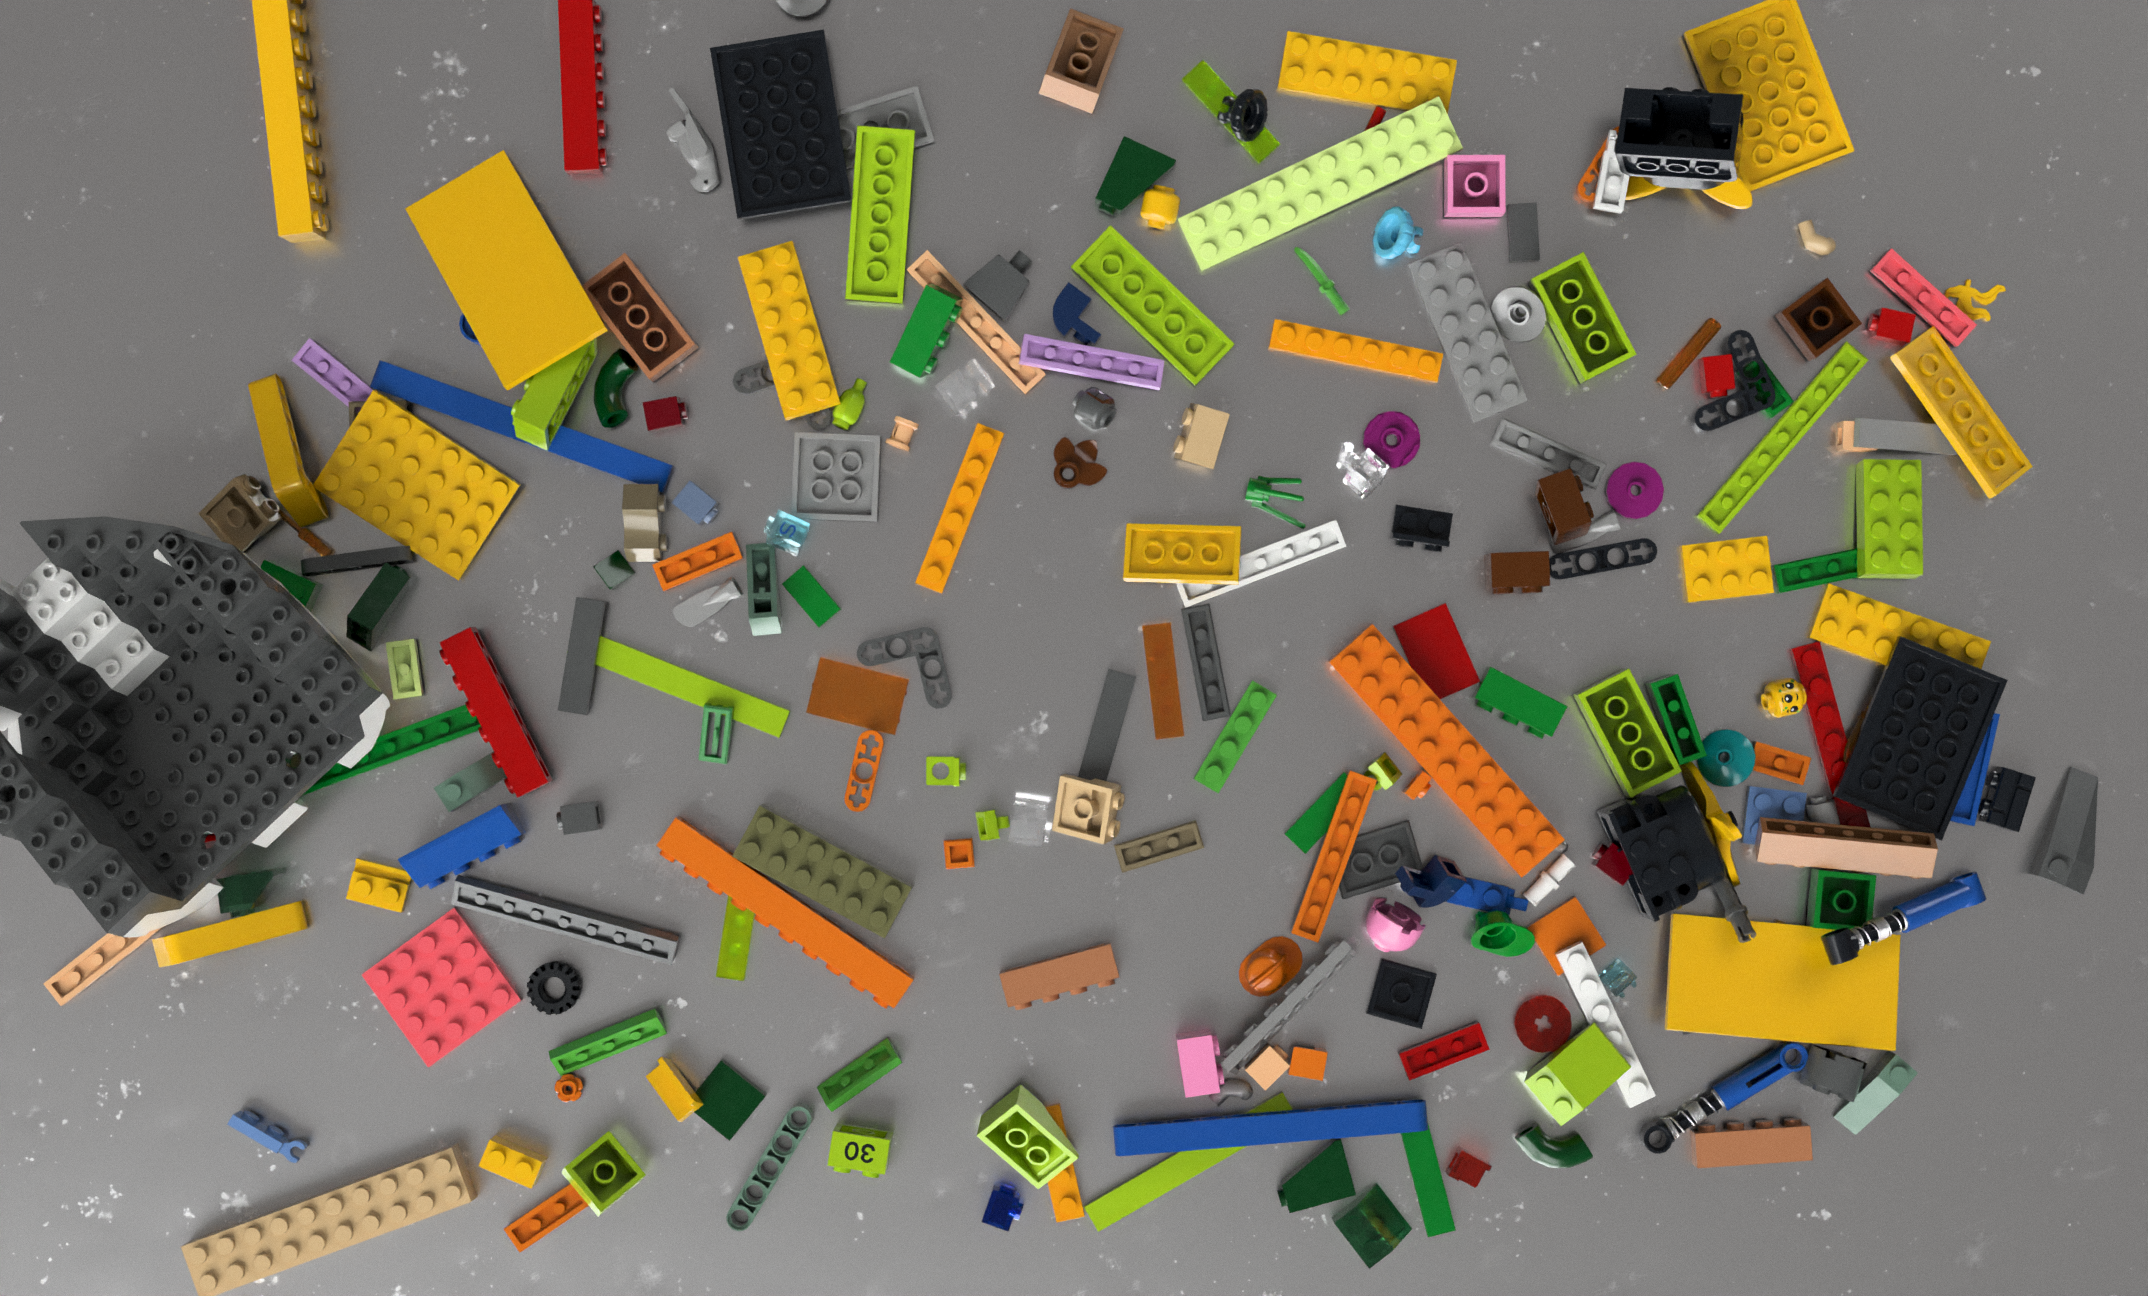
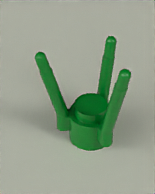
M1259 475L1258 479L1250 477L1245 500L1252 501V507L1261 508L1302 529L1306 527L1304 523L1263 503V501L1268 502L1270 496L1304 501L1303 496L1273 490L1272 485H1269L1300 484L1302 479L1268 478Z

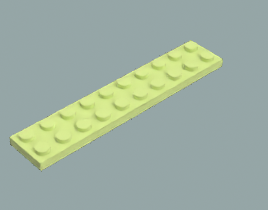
M1438 96L1178 218V222L1202 272L1446 158L1447 155H1453L1463 150V147Z

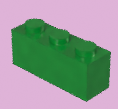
M933 283L927 284L890 363L919 378L926 376L927 373L931 374L938 362L935 356L939 348L943 349L949 340L950 333L947 331L951 323H956L961 315L963 307L960 304L963 299Z
M1492 667L1486 668L1472 698L1478 700L1476 706L1490 713L1493 709L1503 713L1501 719L1515 726L1519 722L1529 727L1527 732L1540 739H1543L1544 735L1548 737L1553 736L1568 707Z
M1670 674L1645 683L1662 733L1678 764L1682 765L1707 756L1679 675Z

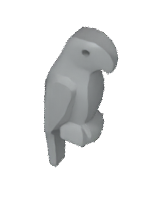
M670 88L669 92L684 112L686 120H680L668 128L666 134L670 141L678 143L686 161L697 170L696 177L690 179L693 188L700 192H708L719 184L720 178L713 143L677 92Z

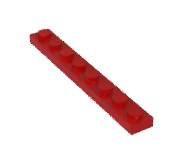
M1820 641L1791 648L1790 652L1798 681L1806 691L1807 700L1805 707L1830 798L1835 800L1840 825L1871 828L1865 809L1833 797L1850 750Z

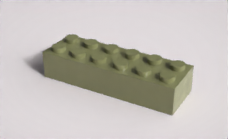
M764 804L758 807L732 856L884 939L914 886Z

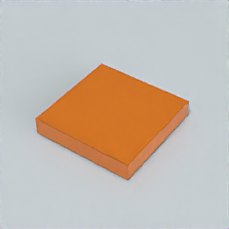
M1575 896L1526 927L1534 934L1535 942L1557 976L1564 973L1555 955L1556 952L1579 941L1583 942L1589 956L1606 946V943Z

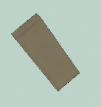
M1194 820L1115 844L1114 848L1121 871L1124 873L1202 849L1204 845L1197 822Z

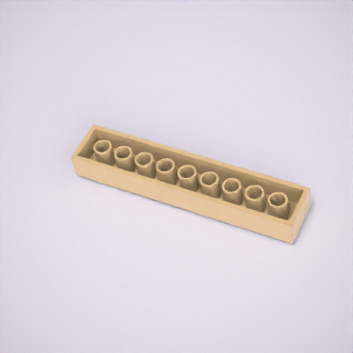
M456 1143L193 1239L182 1245L181 1249L198 1296H215L470 1203L478 1196L459 1144Z

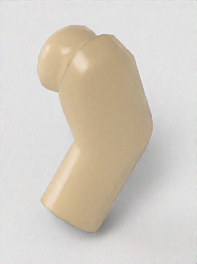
M1812 220L1798 224L1804 246L1807 250L1819 255H1828L1835 250L1836 243L1834 239L1816 234Z

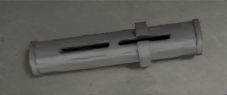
M1725 869L1724 880L1714 884L1725 908V918L1731 922L1740 943L1748 942L1751 938L1756 937V932L1748 919V909L1745 905H1742Z

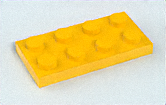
M1127 523L1123 579L1127 582L1239 585L1242 528L1241 526Z

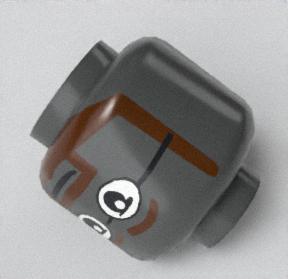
M1090 387L1085 392L1083 390L1079 391L1073 400L1075 418L1091 429L1097 430L1101 427H1108L1117 412V409L1114 408V399L1096 387Z

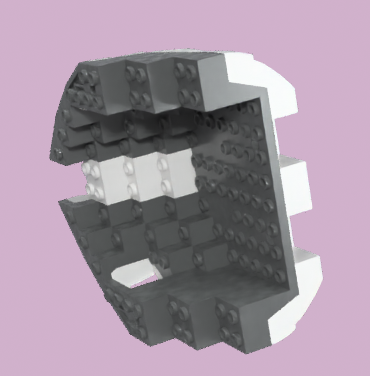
M105 516L21 521L20 525L48 558L16 588L0 579V833L2 836L21 841L55 885L72 889L106 933L128 938L145 936L150 931L162 928L203 908L224 888L215 876L251 843L267 848L308 809L300 797L336 763L352 768L373 748L382 729L386 710L390 707V702L387 696L359 666L330 630L298 599L289 593L281 582L263 571L257 563L234 545L175 526ZM7 728H8V740H7V739L5 738V736L1 733V731H5ZM300 753L302 757L301 764L296 768H292L290 765L292 756ZM214 833L216 842L213 847L207 849L205 839L209 834Z

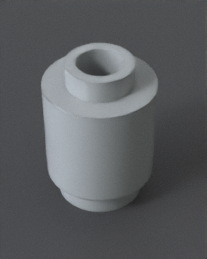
M1828 795L1810 799L1811 804L1806 805L1810 822L1840 825L1834 799L1828 800Z

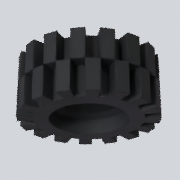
M558 961L546 963L538 967L529 977L530 981L527 982V988L529 989L527 996L531 998L532 1001L530 1003L532 1006L535 1005L539 1012H546L547 1015L561 1014L573 1007L577 999H579V992L582 989V985L579 984L580 977L575 974V969L568 967L564 962L558 963ZM550 977L561 979L565 985V992L559 999H551L544 993V983Z

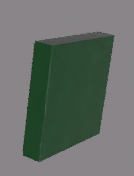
M721 1060L695 1092L703 1102V1105L694 1113L730 1141L765 1098L766 1094L724 1060Z

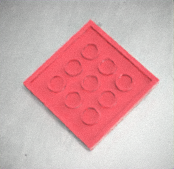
M457 907L451 909L362 974V977L428 1068L523 1000Z

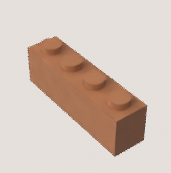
M1107 942L1000 971L999 976L1008 1007L1014 1006L1015 1010H1021L1031 1007V1001L1042 999L1043 1003L1059 999L1060 993L1070 991L1071 995L1086 992V986L1098 984L1099 988L1115 984L1114 979L1119 978V972L1111 943Z
M1786 1118L1782 1124H1773L1772 1120L1755 1121L1753 1126H1744V1122L1726 1123L1727 1127L1715 1128V1124H1700L1698 1129L1690 1130L1692 1164L1696 1168L1813 1160L1811 1127L1807 1123L1802 1122L1801 1118Z

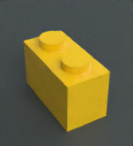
M495 1135L489 1140L479 1167L532 1189L537 1184L548 1157Z

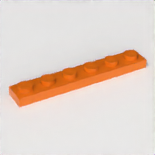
M1349 770L1291 930L1292 934L1317 943L1319 942L1374 791L1376 779Z

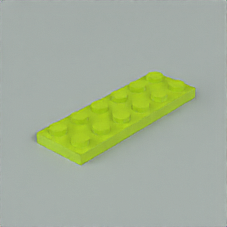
M857 126L845 299L903 304L915 130Z
M1111 225L1071 266V269L1194 386L1235 345Z

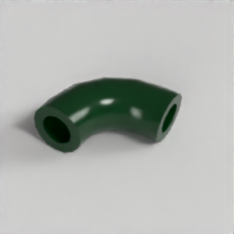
M621 348L614 352L601 367L594 385L595 409L600 423L605 428L615 427L627 418L628 412L623 404L622 391L626 381L638 370V366L632 356Z
M1536 1123L1525 1128L1514 1137L1518 1146L1531 1160L1548 1168H1571L1593 1158L1592 1153L1579 1133L1565 1140H1555L1548 1137L1540 1125Z

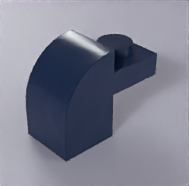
M1069 282L1054 303V325L1064 339L1073 330L1075 332L1073 337L1083 345L1090 343L1095 346L1100 340L1101 334L1080 319L1091 304L1092 299Z
M1436 855L1421 871L1401 866L1395 873L1401 883V889L1407 895L1413 897L1421 908L1437 906L1447 901L1467 882L1455 861Z

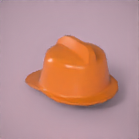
M1283 936L1273 937L1265 941L1241 963L1239 980L1243 988L1250 994L1258 997L1269 996L1281 989L1300 971L1303 960L1298 944L1292 939Z

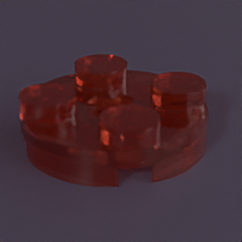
M1539 994L1520 1003L1514 1013L1513 1026L1518 1039L1528 1049L1540 1053L1553 1052L1559 1049L1570 1035L1572 1028L1571 1014L1557 998L1546 994ZM1543 1015L1547 1016V1022L1550 1023L1549 1028L1538 1031V1025L1535 1024V1020L1542 1019Z

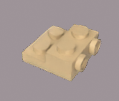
M246 474L233 478L198 513L222 542L234 545L242 552L247 550L259 537L264 536L282 518L278 513V504L270 498H265L260 492L261 485L259 481Z
M1068 774L1061 775L1052 831L1100 844L1112 841L1113 837L1116 838L1120 831V821L1116 820L1117 811L1122 809L1125 801L1124 793H1120L1121 785L1096 778L1087 780Z

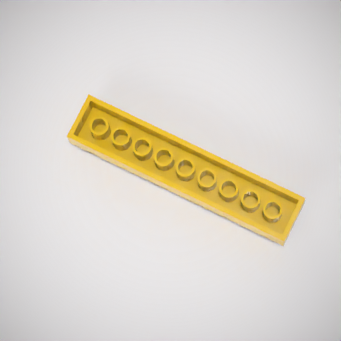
M252 0L278 236L291 243L326 239L325 231H329V221L327 215L323 214L322 203L326 202V195L323 185L320 186L319 174H322L323 168L320 157L316 155V146H319V135L317 129H313L312 118L316 117V107L314 101L310 100L309 89H313V80L311 73L307 72L306 61L310 60V53L307 43L303 41V32H306L307 29L305 17L300 14L299 4H303V0Z

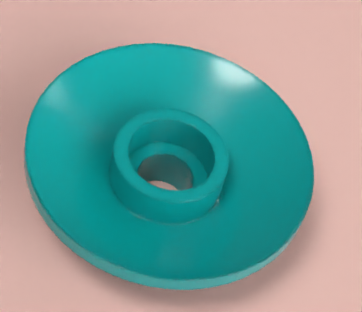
M1726 729L1713 732L1703 740L1702 743L1707 756L1697 759L1702 775L1709 782L1722 787H1732L1744 782L1750 776L1755 766L1756 757L1753 745L1747 737L1737 731ZM1723 752H1727L1730 755V759L1726 763L1720 761V755Z

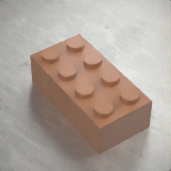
M626 253L622 254L582 285L596 311L652 382H655L699 348Z

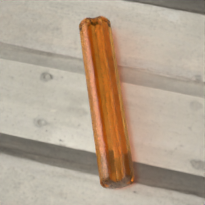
M1709 318L1657 378V383L1666 390L1671 388L1722 327L1720 323L1713 318Z

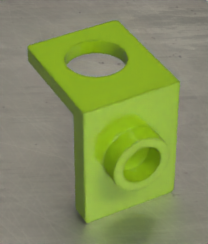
M926 757V785H953L959 787L961 780H966V763H961V757ZM942 762L948 766L949 774L945 779L934 777L932 768L936 763Z

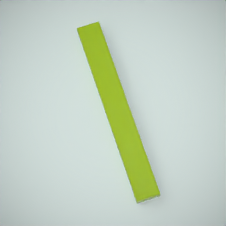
M1844 342L1696 516L1715 533L1720 534L1866 364L1868 359L1850 343Z
M600 636L596 665L703 708L705 703H711L715 706L717 704L723 705V707L732 706L734 707L733 720L776 737H781L791 712L790 710Z
M1281 1091L1243 1114L1293 1109ZM1246 1146L1176 1152L1084 1205V1208L1099 1232Z

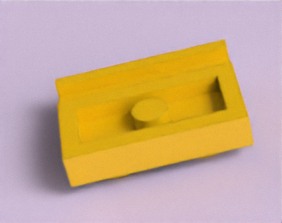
M356 858L346 899L400 913L404 912L411 885V877L405 869Z

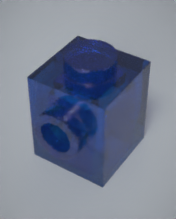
M1002 1183L1000 1187L994 1185L981 1222L1009 1232L1012 1220H1019L1024 1204L1019 1203L1021 1195L1016 1193L1017 1189Z

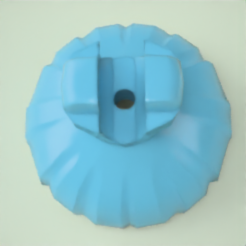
M1396 206L1386 210L1379 219L1375 228L1373 242L1376 254L1383 259H1394L1402 255L1404 251L1411 254L1419 252L1421 245H1416L1413 240L1414 236H1423L1424 231L1421 227L1414 226L1409 212Z

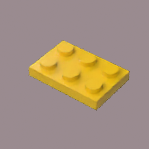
M1767 536L1680 546L1686 603L1774 593Z

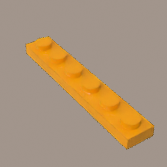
M1278 319L1274 320L1269 348L1436 383L1438 382L1443 353Z
M977 423L916 579V584L943 593L1004 437L1003 432Z

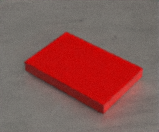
M1446 603L1392 626L1409 665L1439 699L1480 682Z

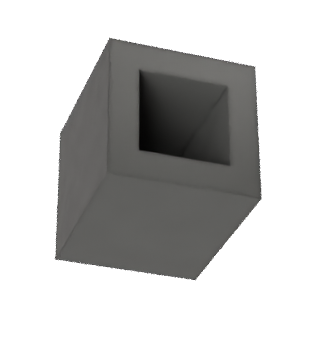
M598 801L560 806V812L556 814L558 828L563 829L564 835L602 829Z

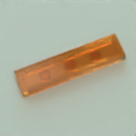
M1171 622L1144 625L1142 630L1155 739L1184 736Z

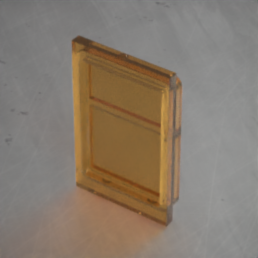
M820 657L806 713L895 735L898 723L900 722L899 718L904 698L907 695L906 690L909 679Z

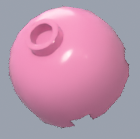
M1386 898L1375 899L1366 917V929L1370 938L1375 942L1374 945L1383 952H1397L1411 948L1420 938L1426 927L1425 924L1420 925L1422 918L1412 909L1395 901L1394 906L1385 904Z

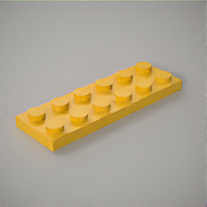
M1287 31L1277 89L1401 111H1409L1439 96L1448 114L1457 60Z
M793 241L739 256L738 260L785 420L840 405V398Z
M1934 326L1924 331L1890 357L1989 499L1999 494L2033 467Z
M1829 583L1825 586L1807 638L1820 641L1821 643L1883 665L1887 664L1898 636L1979 669H1982L1991 644L1989 640Z

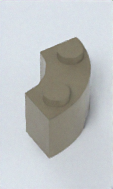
M658 484L623 485L622 513L624 521V551L627 562L662 561V551H667V534H662V512L666 510L665 495H660Z

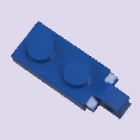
M1465 877L1467 882L1450 899L1445 901L1488 912L1504 911L1510 915L1511 908L1526 911L1529 900L1514 897L1515 889H1511L1508 886Z

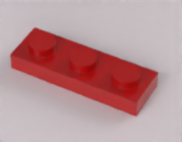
M1475 1022L1398 1052L1410 1081L1490 1049L1480 1023Z

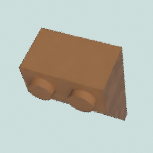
M1070 8L1046 70L1039 94L1093 113L1124 28Z

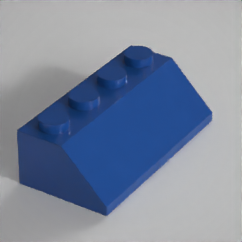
M511 803L501 804L404 855L398 861L419 888L428 885L432 889L446 882L443 878L445 875L454 872L455 876L471 868L470 862L478 858L480 862H484L495 856L494 850L504 845L508 849L520 843L521 839L519 836L525 834L526 831Z

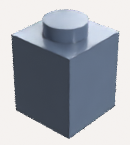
M689 481L672 501L676 507L701 526L704 522L709 524L719 512L716 509L719 503L692 481Z

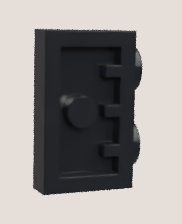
M1395 505L1390 539L1397 540V546L1413 548L1414 543L1425 544L1424 550L1442 552V547L1448 548L1450 545L1449 536L1453 513Z

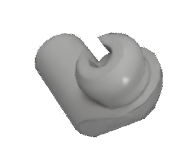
M1227 1079L1224 1081L1225 1084L1219 1086L1220 1093L1211 1094L1209 1097L1219 1107L1229 1096L1248 1100L1253 1094V1089L1245 1080Z

